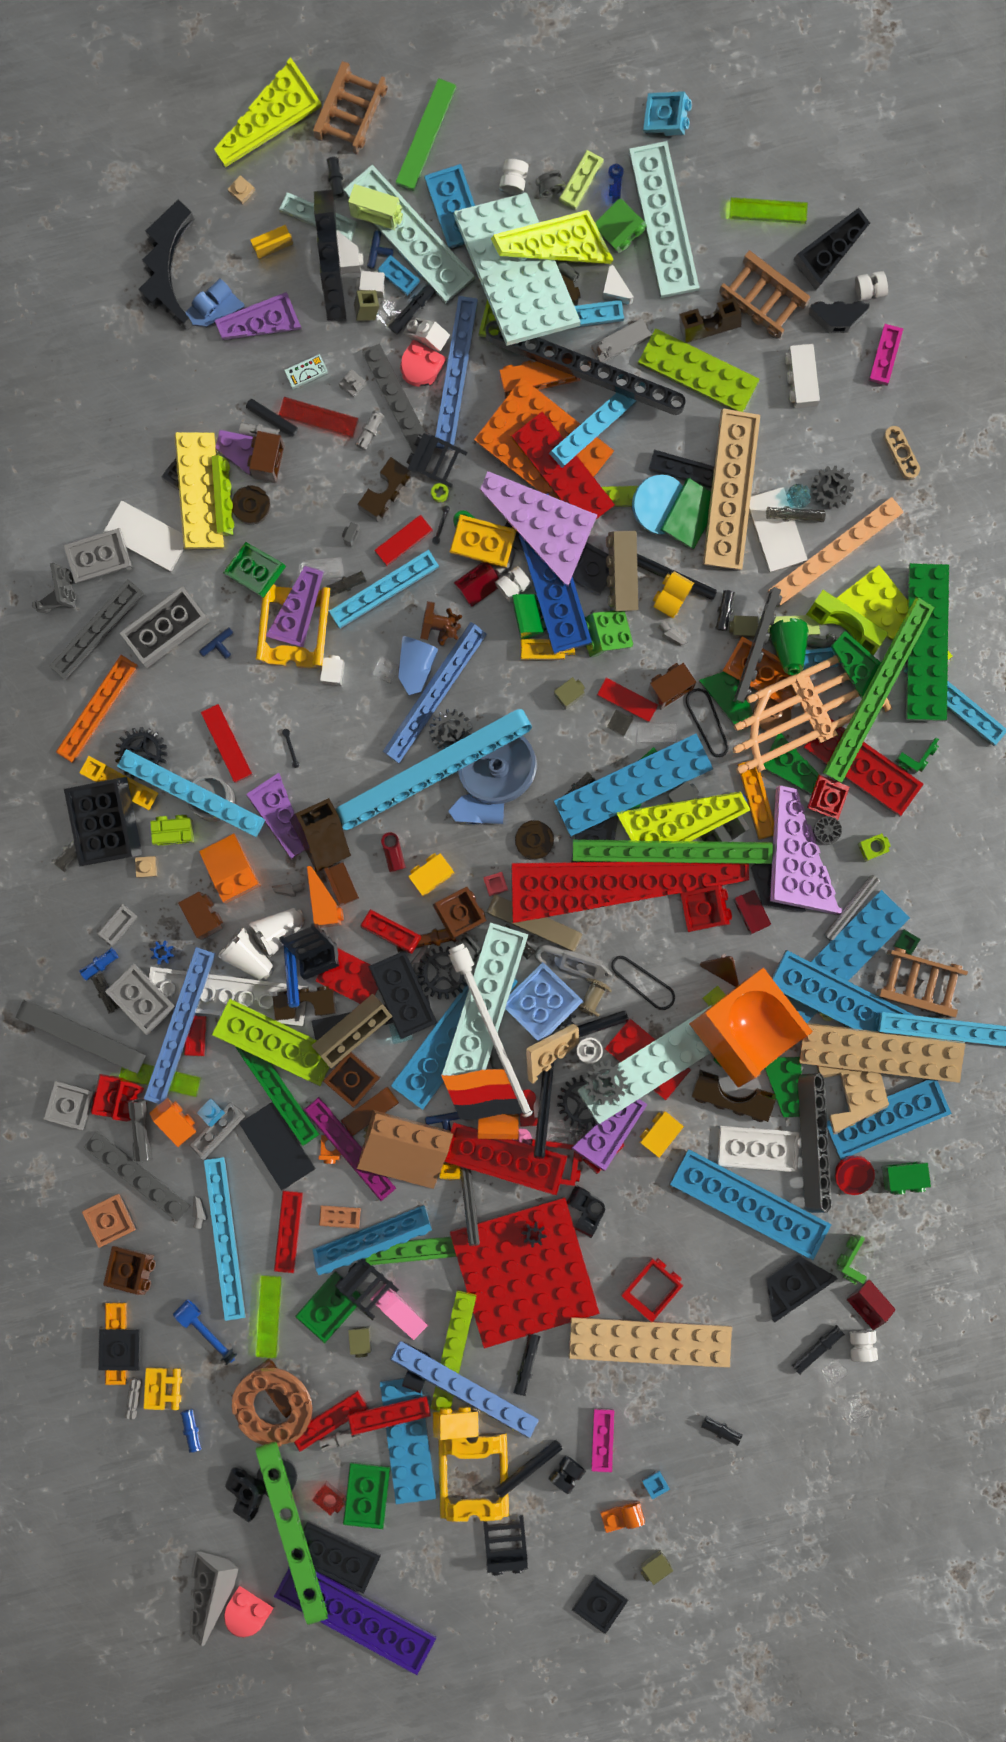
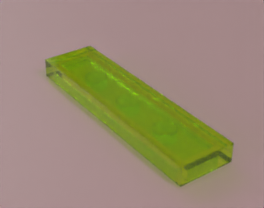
M731 197L729 218L806 224L808 203Z
M143 1063L138 1073L121 1067L119 1077L128 1081L149 1085L155 1066ZM175 1071L169 1091L197 1097L201 1077Z
M261 1276L256 1357L277 1358L282 1276Z

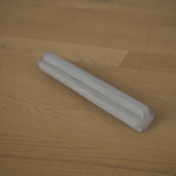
M872 875L825 932L826 938L830 941L836 938L879 884L880 880L876 876Z

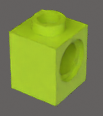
M882 833L857 844L865 862L890 852L889 848L891 847L888 838L884 837ZM872 842H877L880 845L879 852H874L871 849Z

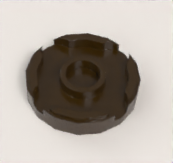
M249 485L240 488L232 498V511L242 523L249 525L258 524L265 520L271 508L270 499L266 492L258 486Z
M530 820L523 823L517 830L515 845L523 857L530 860H539L551 852L554 845V835L551 828L545 823L538 820Z

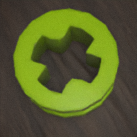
M438 483L432 487L431 495L434 501L442 503L447 500L449 491L446 485ZM443 489V493H445V495L437 497V493H435V491Z

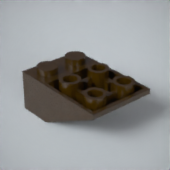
M330 798L301 810L290 818V822L316 872L351 856L339 816Z

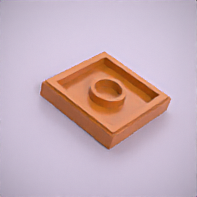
M500 1114L479 1119L478 1139H518L519 1114Z

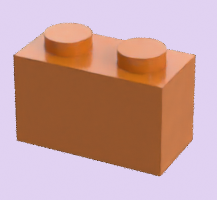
M166 1098L149 1114L153 1122L179 1147L196 1133L193 1126L195 1122L190 1115L187 1114L185 1116L181 1112L183 1109L176 1101L172 1103L169 1098Z

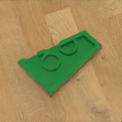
M843 631L831 645V648L862 699L881 662L846 631Z
M725 672L699 680L700 684L704 686L733 725L753 716L750 703L746 700L741 704L733 702L739 680Z
M782 733L777 735L768 752L789 743ZM796 748L763 763L765 770L812 795L818 775L820 774L797 752Z
M778 1057L765 1067L768 1080L774 1094H776V1101L783 1117H800L798 1079L802 1074L801 1063H799L800 1057Z

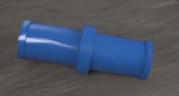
M111 947L101 956L93 958V961L83 969H80L79 972L87 981L97 972L104 971L105 967L118 959L119 956Z
M193 1409L180 1412L184 1426L183 1435H186L189 1453L202 1450L198 1436L199 1427L196 1426Z

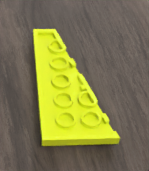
M291 57L286 62L287 64L275 75L274 80L264 88L249 106V110L245 115L239 118L235 127L214 148L215 153L225 168L322 107V103Z

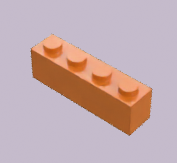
M564 358L562 362L565 364H570L572 360L570 358ZM525 361L519 366L507 365L500 370V379L505 398H507L521 378H524L537 390L581 380L578 377L537 361Z

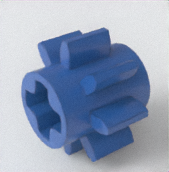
M156 941V947L150 948L154 953L151 959L157 958V964L161 965L162 960L169 964L168 959L175 957L174 954H171L174 946L167 947V941H164L163 945ZM164 948V951H166L167 954L166 956L162 955L161 957V955L158 954V951L163 950Z

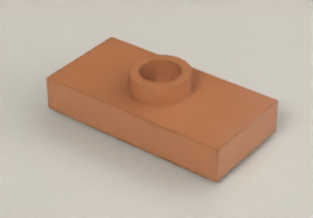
M321 1205L319 1226L359 1229L361 1208Z

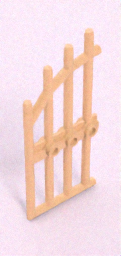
M836 655L801 671L798 675L783 679L746 698L748 703L755 702L757 699L759 703L753 716L734 725L736 731L751 725L750 739L732 748L734 753H740L750 747L752 750L753 760L737 767L736 771L738 774L755 767L758 772L765 770L763 763L816 738L822 743L838 735L835 729L850 722L855 712L831 722L827 711L859 697L860 695L856 689L825 704H822L818 696L819 693L849 680L847 673L845 672L815 687L809 676L839 663ZM792 685L796 696L764 710L772 693ZM886 698L882 706L885 712L893 709L888 698ZM797 703L801 704L805 712L804 714L758 735L759 721ZM809 720L814 731L766 754H760L759 743Z

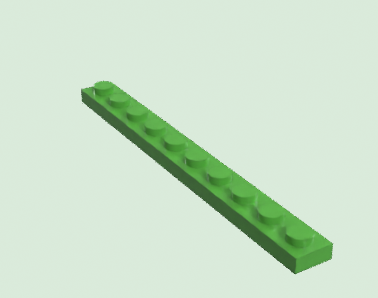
M915 598L823 771L825 775L840 783L844 780L935 608L922 599Z
M573 840V861L772 864V842Z

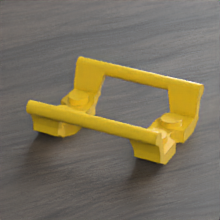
M273 584L265 597L262 598L256 660L262 661L264 664L286 666V663L289 661L295 662L296 667L313 669L322 666L330 588L323 587L319 590L315 607H320L317 646L314 652H309L304 647L280 645L270 648L266 643L269 603L274 602L283 606L292 588L277 587Z
M499 1433L495 1436H479L474 1443L468 1442L466 1438L438 1439L440 1518H445L447 1521L461 1522L468 1521L472 1515H477L480 1521H495L508 1517V1494L503 1498L499 1497L497 1502H491L488 1499H462L451 1504L448 1498L447 1455H455L460 1459L487 1458L490 1454L498 1453L500 1484L508 1478L507 1433Z

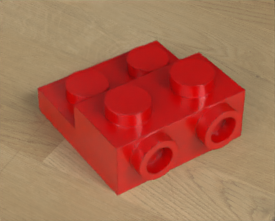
M717 885L680 893L688 932L730 925L729 920H732V913L730 908L726 907L725 901L728 900V892L726 889H723V886Z

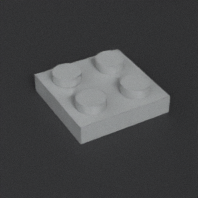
M55 1081L44 1120L84 1130L94 1091Z

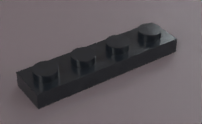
M654 450L649 470L682 480L690 478L700 485L712 488L714 466Z

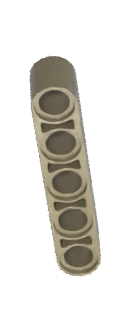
M495 894L486 912L574 952L583 935L547 917L512 923V902Z

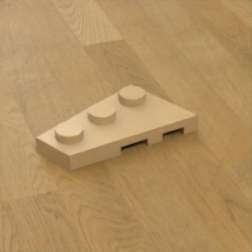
M575 1024L526 1048L528 1080L531 1083L538 1080L537 1076L543 1070L547 1072L552 1068L551 1063L558 1057L562 1059L579 1044V1028Z

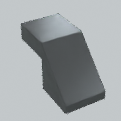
M741 815L707 832L701 838L706 842H730L750 828Z

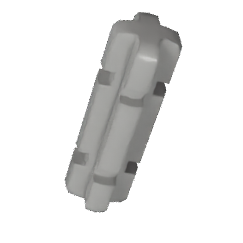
M139 1379L130 1380V1390L128 1391L126 1404L128 1408L125 1410V1418L135 1419L137 1415L136 1408H138L139 1389L141 1388V1380Z

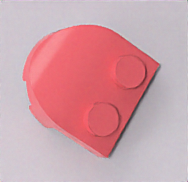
M413 339L402 356L400 364L402 377L407 383L416 387H420L421 384L431 385L435 382L438 373L446 363L447 357Z
M239 1586L224 1611L226 1628L231 1634L240 1638L252 1636L262 1628L273 1607Z

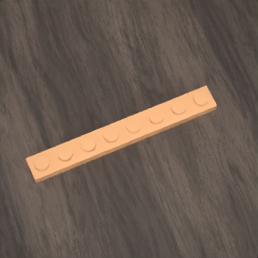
M893 497L773 586L781 589L780 595L782 600L779 607L901 516L904 511Z

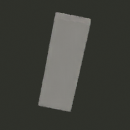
M232 1102L223 1109L225 1114L212 1127L208 1125L189 1145L201 1159L204 1160L245 1117Z

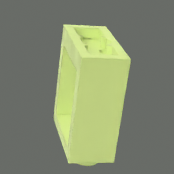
M354 184L348 201L351 217L395 230L397 224L400 225L403 217L399 198Z

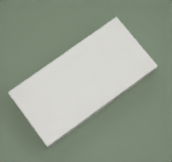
M784 487L752 496L749 512L769 572L772 573L806 562L808 559Z
M122 500L104 532L120 528L127 549L172 572L184 550L183 533Z
M720 1126L717 1164L723 1167L798 1172L800 1132Z

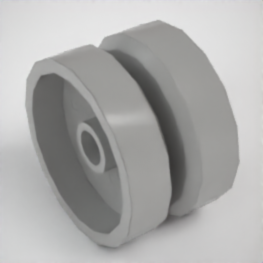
M204 775L192 782L235 804L233 790L222 779L214 775ZM188 803L189 808L200 818L209 822L221 820Z

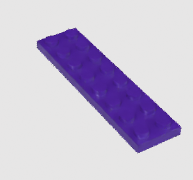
M289 1567L274 1597L303 1613ZM316 1572L328 1614V1619L319 1622L418 1675L437 1636L331 1578ZM310 1588L304 1590L307 1597L315 1595V1592Z

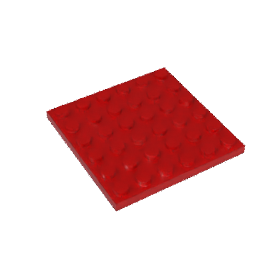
M565 1197L477 1223L480 1242L477 1246L469 1245L467 1226L450 1231L467 1293L476 1295L473 1313L484 1349L528 1336V1334L538 1333L571 1323V1317L587 1318L600 1314ZM535 1221H537L539 1228L545 1227L541 1232L546 1234L547 1238H541L542 1245L534 1243V1247H531L530 1241L524 1243L527 1235H523L522 1231H527V1223L533 1226ZM531 1230L530 1238H538L539 1231L534 1232L533 1230Z

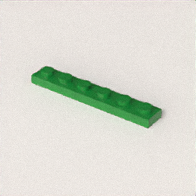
M235 1047L302 1146L319 1136V1132L273 1065Z

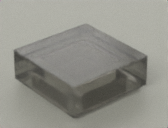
M615 710L607 728L625 736L633 718Z

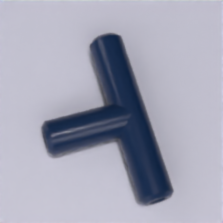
M375 230L367 263L369 269H374L377 254L393 256L394 253L393 249L379 246L381 238L379 230Z
M228 627L200 649L199 653L204 657L216 648L225 659L229 658L231 653L222 642L231 636L233 631Z
M457 1112L425 1117V1123L430 1125L442 1122L443 1129L451 1132L450 1121L460 1118Z

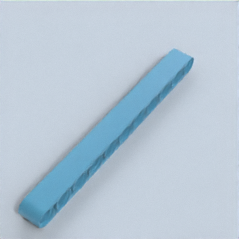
M517 709L340 805L335 810L339 816L342 829L349 830L528 733L532 729V725L524 710Z

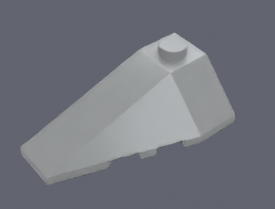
M199 1551L195 1554L191 1578H195V1588L191 1590V1597L194 1598V1609L190 1612V1637L200 1646H204L234 1588L238 1567L227 1558Z

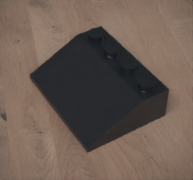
M127 777L64 789L79 867L143 855Z

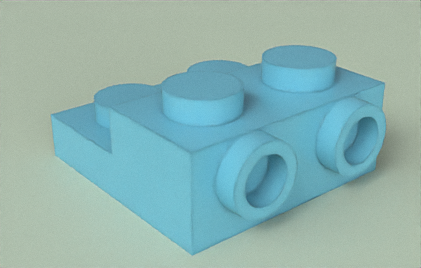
M685 92L648 93L644 132L664 133L666 136L684 135L685 129L689 128L687 111L691 110V99H689Z

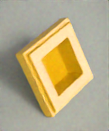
M444 1163L440 1171V1179L448 1181L460 1179V1166Z

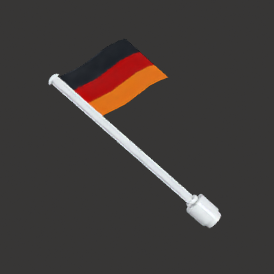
M460 944L449 949V958L455 972L460 971L461 975L463 974L504 1069H483L459 1075H441L460 1119L477 1120L500 1114H523V1117H529L533 1114V1110H530L473 978L471 966L474 963L467 947H464V944Z

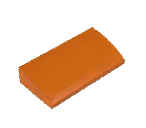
M744 637L740 638L723 669V672L739 681L752 645L750 640ZM764 648L761 650L764 652L760 663H757L755 668L757 670L754 682L751 681L750 687L757 691L792 676L784 672L778 656ZM789 685L772 693L769 698L781 703L796 696L792 685Z

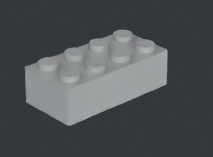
M182 586L120 632V635L142 664L148 668L206 625L209 620Z

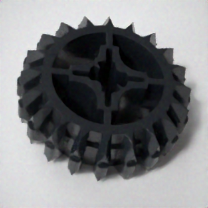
M140 727L139 733L136 728H132V735L126 731L125 735L127 738L125 739L122 736L119 738L123 742L122 745L116 743V747L120 748V751H114L115 755L120 756L115 759L116 763L120 762L126 749L135 753L134 751L142 752L143 750L148 756L141 755V757L153 761V763L159 766L160 763H167L165 759H162V757L168 756L167 752L162 751L167 748V745L162 744L164 739L162 737L158 738V732L152 734V729L150 728L147 729L146 733L143 727ZM143 739L138 746H129L135 740ZM149 740L155 744L156 755L149 753ZM124 771V774H125L126 776L130 774V773ZM132 774L130 775L132 779L136 778V776Z
M439 946V953H436L434 948L431 949L433 953L431 957L428 953H425L428 960L421 959L420 962L425 965L424 967L418 966L417 968L423 971V974L417 975L418 978H424L420 985L427 984L424 992H428L431 989V997L437 992L439 1000L442 998V994H445V999L448 1000V993H452V996L455 998L457 997L455 990L458 989L460 993L463 992L460 988L461 984L465 987L468 986L463 981L465 979L463 974H460L458 982L451 976V972L454 969L452 962L447 965H441L435 960L439 957H449V946H447L446 952H443L442 946ZM430 964L437 971L436 976L431 982L427 974ZM437 965L444 970L449 968L447 973L451 981L444 976L439 978L440 972ZM445 980L453 987L438 989L434 986L440 981Z
M580 1075V1082H577L576 1078L573 1077V1085L566 1081L565 1084L569 1088L566 1090L561 1087L560 1090L565 1094L564 1096H557V1098L563 1099V1103H557V1106L564 1107L563 1110L559 1111V1114L566 1112L567 1115L563 1118L564 1121H567L569 1117L572 1119L569 1124L570 1126H573L576 1121L578 1122L577 1129L581 1128V1123H584L585 1129H588L589 1122H591L593 1127L596 1125L594 1117L579 1119L583 1110L588 1108L585 1106V1108H581L578 1112L581 1103L575 1096L578 1098L580 1096L572 1092L574 1088L588 1084V1082L583 1081V1075ZM568 1097L577 1103V1108L573 1115L567 1106Z

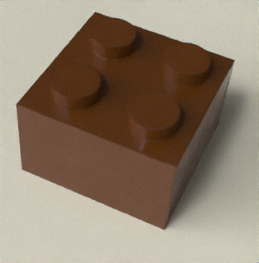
M257 431V436H253L251 448L254 449L253 454L248 457L247 467H249V471L254 479L277 483L285 447L281 435Z
M684 662L680 665L675 663L667 669L668 671L665 675L662 676L660 673L651 679L652 682H650L648 691L661 710L693 690L697 683Z
M197 892L178 903L198 939L204 940L223 929L221 924L224 922L219 913L213 911L212 907L214 904L209 895Z
M351 1051L339 1062L323 1082L355 1108L381 1077Z

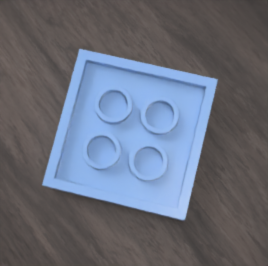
M542 962L509 995L505 1009L540 1042L547 1038L583 1001Z

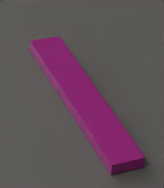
M320 1097L304 1109L305 1113L380 1201L396 1189L386 1176L357 1169L362 1147Z

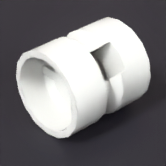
M506 159L503 166L504 175L501 176L499 189L511 195L523 194L526 183L524 179L527 177L529 165L518 159Z
M884 271L873 272L871 276L863 274L855 277V288L859 301L869 300L872 296L879 298L888 295V284Z
M519 566L508 572L509 576H502L495 582L502 595L509 602L513 601L512 595L519 594V592L524 593L532 587L530 580Z
M585 1038L578 1044L576 1052L578 1058L583 1063L592 1064L602 1057L603 1048L597 1039Z
M850 1331V1342L854 1345L851 1349V1361L869 1362L878 1360L877 1348L873 1346L876 1343V1331Z

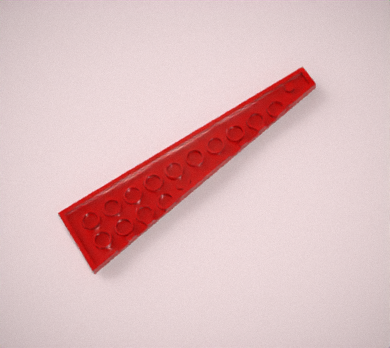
M512 863V923L684 893L717 885L723 886L749 881V863Z

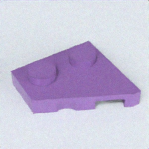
M219 430L216 451L228 458L230 462L237 465L247 475H251L247 462L249 455L253 454L254 448H251L253 437Z

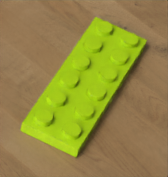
M656 328L638 361V365L730 410L744 412L760 380Z
M232 999L228 1000L212 1033L213 1036L317 1086H321L329 1069L326 1062L311 1046L317 1040Z

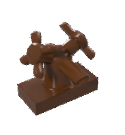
M427 601L420 639L428 640L430 630L432 629L439 631L437 640L440 646H444L447 638L457 640L458 636L456 634L461 628L458 621L462 618V615L452 614L450 608L446 609L448 617L436 615L433 613L435 603Z

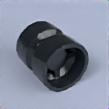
M565 1455L559 1463L560 1468L554 1469L548 1479L560 1490L570 1494L576 1486L575 1481L580 1480L586 1470L574 1459Z

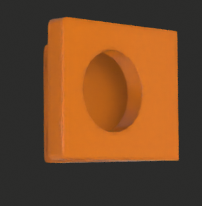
M321 1135V1155H319V1160H324L325 1164H336V1160L341 1159V1154L337 1149L333 1151L327 1150L325 1143L328 1139L325 1135Z

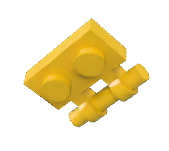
M146 1368L144 1409L164 1410L165 1402H171V1410H179V1402H181L182 1396L180 1395V1383H182V1376H180L181 1368H173L172 1376H167V1368ZM166 1383L172 1384L171 1395H166Z

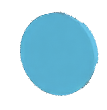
M655 475L643 480L632 499V509L636 521L650 533L666 534L660 529L683 485L668 475Z

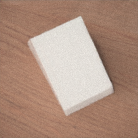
M611 265L606 279L603 299L609 301L622 300V304L630 305L633 303V295L615 267Z

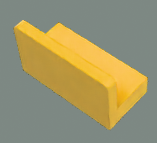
M286 225L250 239L258 259L294 244Z

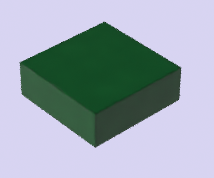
M903 929L893 947L906 950L905 954L912 955L921 939Z

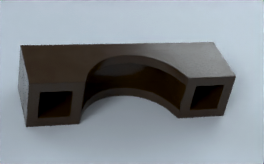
M699 1070L692 1090V1097L699 1103L708 1102L721 1110H725V1108L733 1110V1113L739 1116H744L745 1114L758 1122H769L776 1101V1094L758 1088L745 1097L731 1096L722 1089L718 1075Z

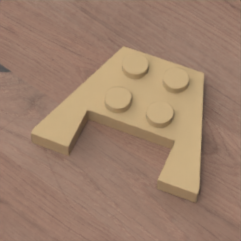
M816 1065L818 1073L822 1074L824 1078L840 1075L849 1112L830 1115L833 1135L888 1107L889 1103L881 1073Z

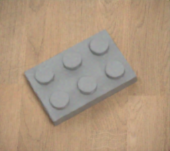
M120 528L64 545L75 583L132 566Z
M133 964L105 991L146 1035L175 1008V1005L136 964Z

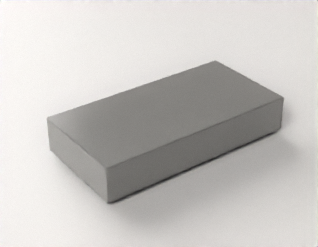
M122 904L97 935L113 947L138 916Z

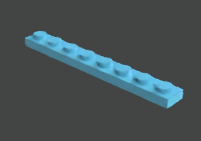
M127 749L117 765L118 768L254 837H257L265 822L264 818Z
M880 1012L878 1032L1006 1046V1026Z
M225 1157L204 1160L224 1319L225 1321L241 1319L246 1316Z

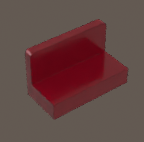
M482 562L456 580L454 584L463 594L468 604L473 607L498 589L495 582L499 578L488 563Z
M755 890L733 899L750 935L771 925Z
M871 1280L866 1281L858 1291L847 1298L849 1304L872 1330L885 1324L895 1312L893 1305Z

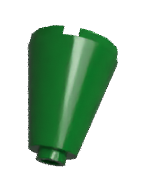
M790 618L789 622L779 620L769 629L771 641L784 672L792 676L798 675L804 668L809 633L807 623L796 618Z

